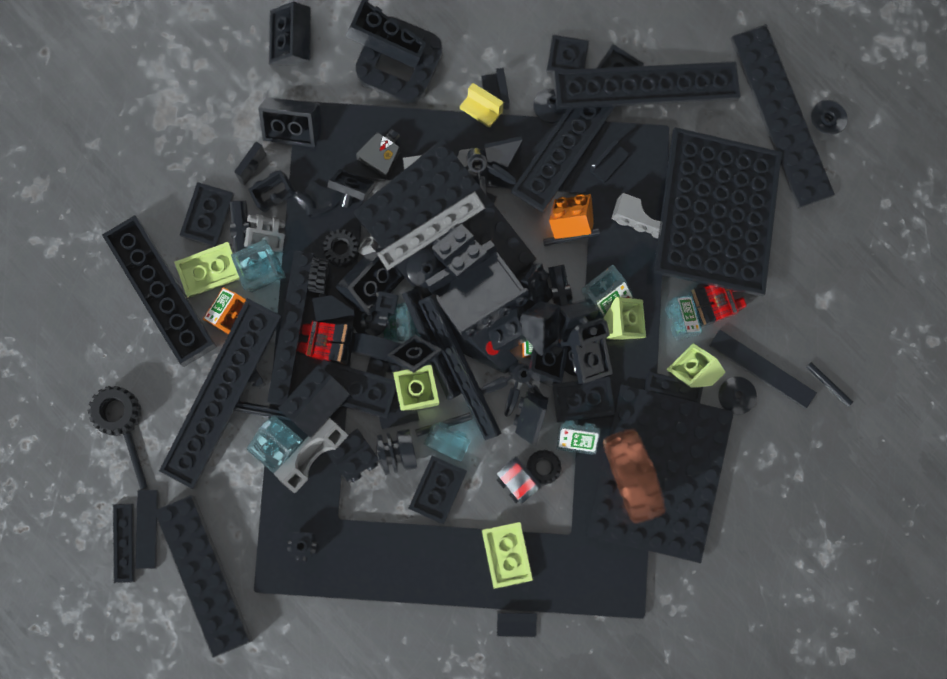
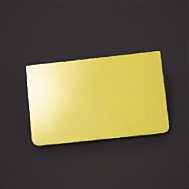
M472 83L468 88V97L460 105V109L486 126L491 127L502 114L504 102Z

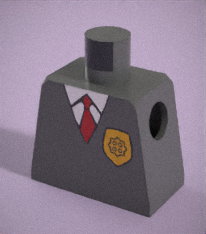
M390 130L386 137L376 133L356 154L357 159L385 178H388L400 153L399 146L395 144L400 135L393 130Z

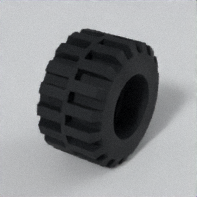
M107 386L104 390H98L99 393L92 396L94 400L89 402L91 408L88 409V414L91 415L89 420L93 422V426L100 432L111 436H120V434L128 433L127 431L129 430L132 431L134 429L133 426L139 423L138 417H141V412H139L141 405L138 404L139 400L137 397L119 386ZM120 400L124 404V414L118 421L109 422L105 416L106 407L110 402Z

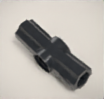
M247 201L230 202V233L233 239L235 259L237 257L240 259L251 252V250L247 251L251 249L250 247H244L246 230L249 227L251 228L250 222L247 221Z
M565 265L548 267L553 304L563 306L572 303V291L567 281Z

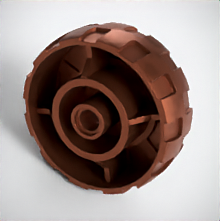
M636 430L621 431L606 438L603 441L605 452L632 522H644L663 514L665 507L657 476Z

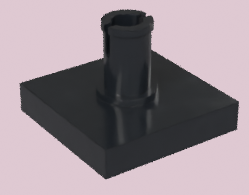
M339 169L329 180L327 187L342 192L339 204L350 208L353 197L364 200L373 189L375 182Z

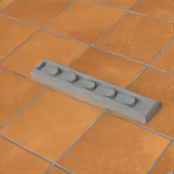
M473 192L381 250L377 255L385 268L389 270L447 233L451 227L458 226L485 209L476 192Z

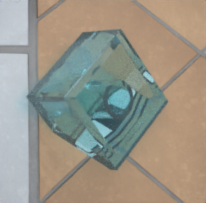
M265 239L231 254L243 289L246 291L255 292L285 278L279 259Z
M273 415L260 426L246 450L271 472L275 473L300 446L303 440Z

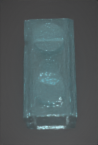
M442 422L433 424L423 445L461 462L471 441L466 438L467 434L458 430L454 433L449 430L450 426Z

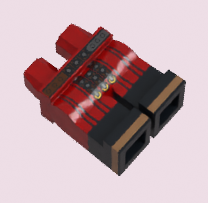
M711 285L690 290L688 293L692 299L694 309H697L695 313L700 328L736 315L738 311L747 306L744 298L734 300L732 293L738 291Z
M312 321V324H303L302 334L309 336L308 343H299L298 351L312 359L347 365L350 347L346 345H351L354 328L345 324L337 325Z

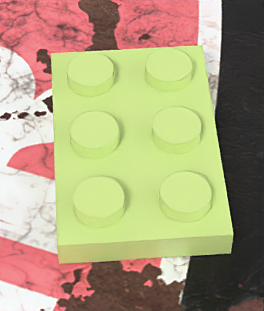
M229 242L174 262L188 298L242 278Z
M518 522L482 530L493 587L499 588L532 581L521 523Z

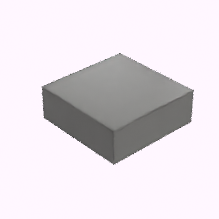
M372 236L365 237L358 252L361 256L376 252L378 243Z

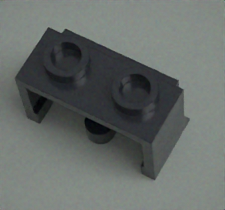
M281 170L270 173L269 177L255 182L248 189L257 208L264 213L295 194V190L287 175ZM282 182L284 183V190L271 194L270 198L266 201L263 200L262 194Z

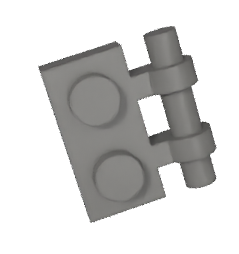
M249 214L247 221L254 223V228H247L244 247L263 248L261 250L270 249L272 252L282 253L285 234L278 233V228H284L285 221L279 220L276 217L266 218L261 214ZM263 225L270 226V231L262 230Z

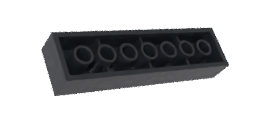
M136 215L102 234L180 365L185 367L217 348Z
M187 496L154 510L212 658L252 642L253 640L195 496Z

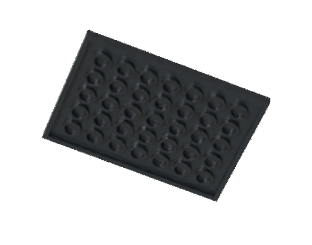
M675 127L672 131L654 273L763 297L766 294L782 152Z
M443 139L353 211V214L383 250L469 194L476 192L485 209L461 223L474 236V239L481 246L491 240L495 245L497 253L515 277L537 260ZM448 232L442 235L441 238L447 236ZM434 241L422 249L432 250ZM409 256L395 266L413 288H419L424 299L432 294L428 288L416 286L408 278L406 265L410 258ZM428 265L424 266V272H429L430 267Z
M621 384L609 437L621 431L636 430L649 460L653 464L665 512L644 522H632L605 452L586 536L701 563L734 411Z

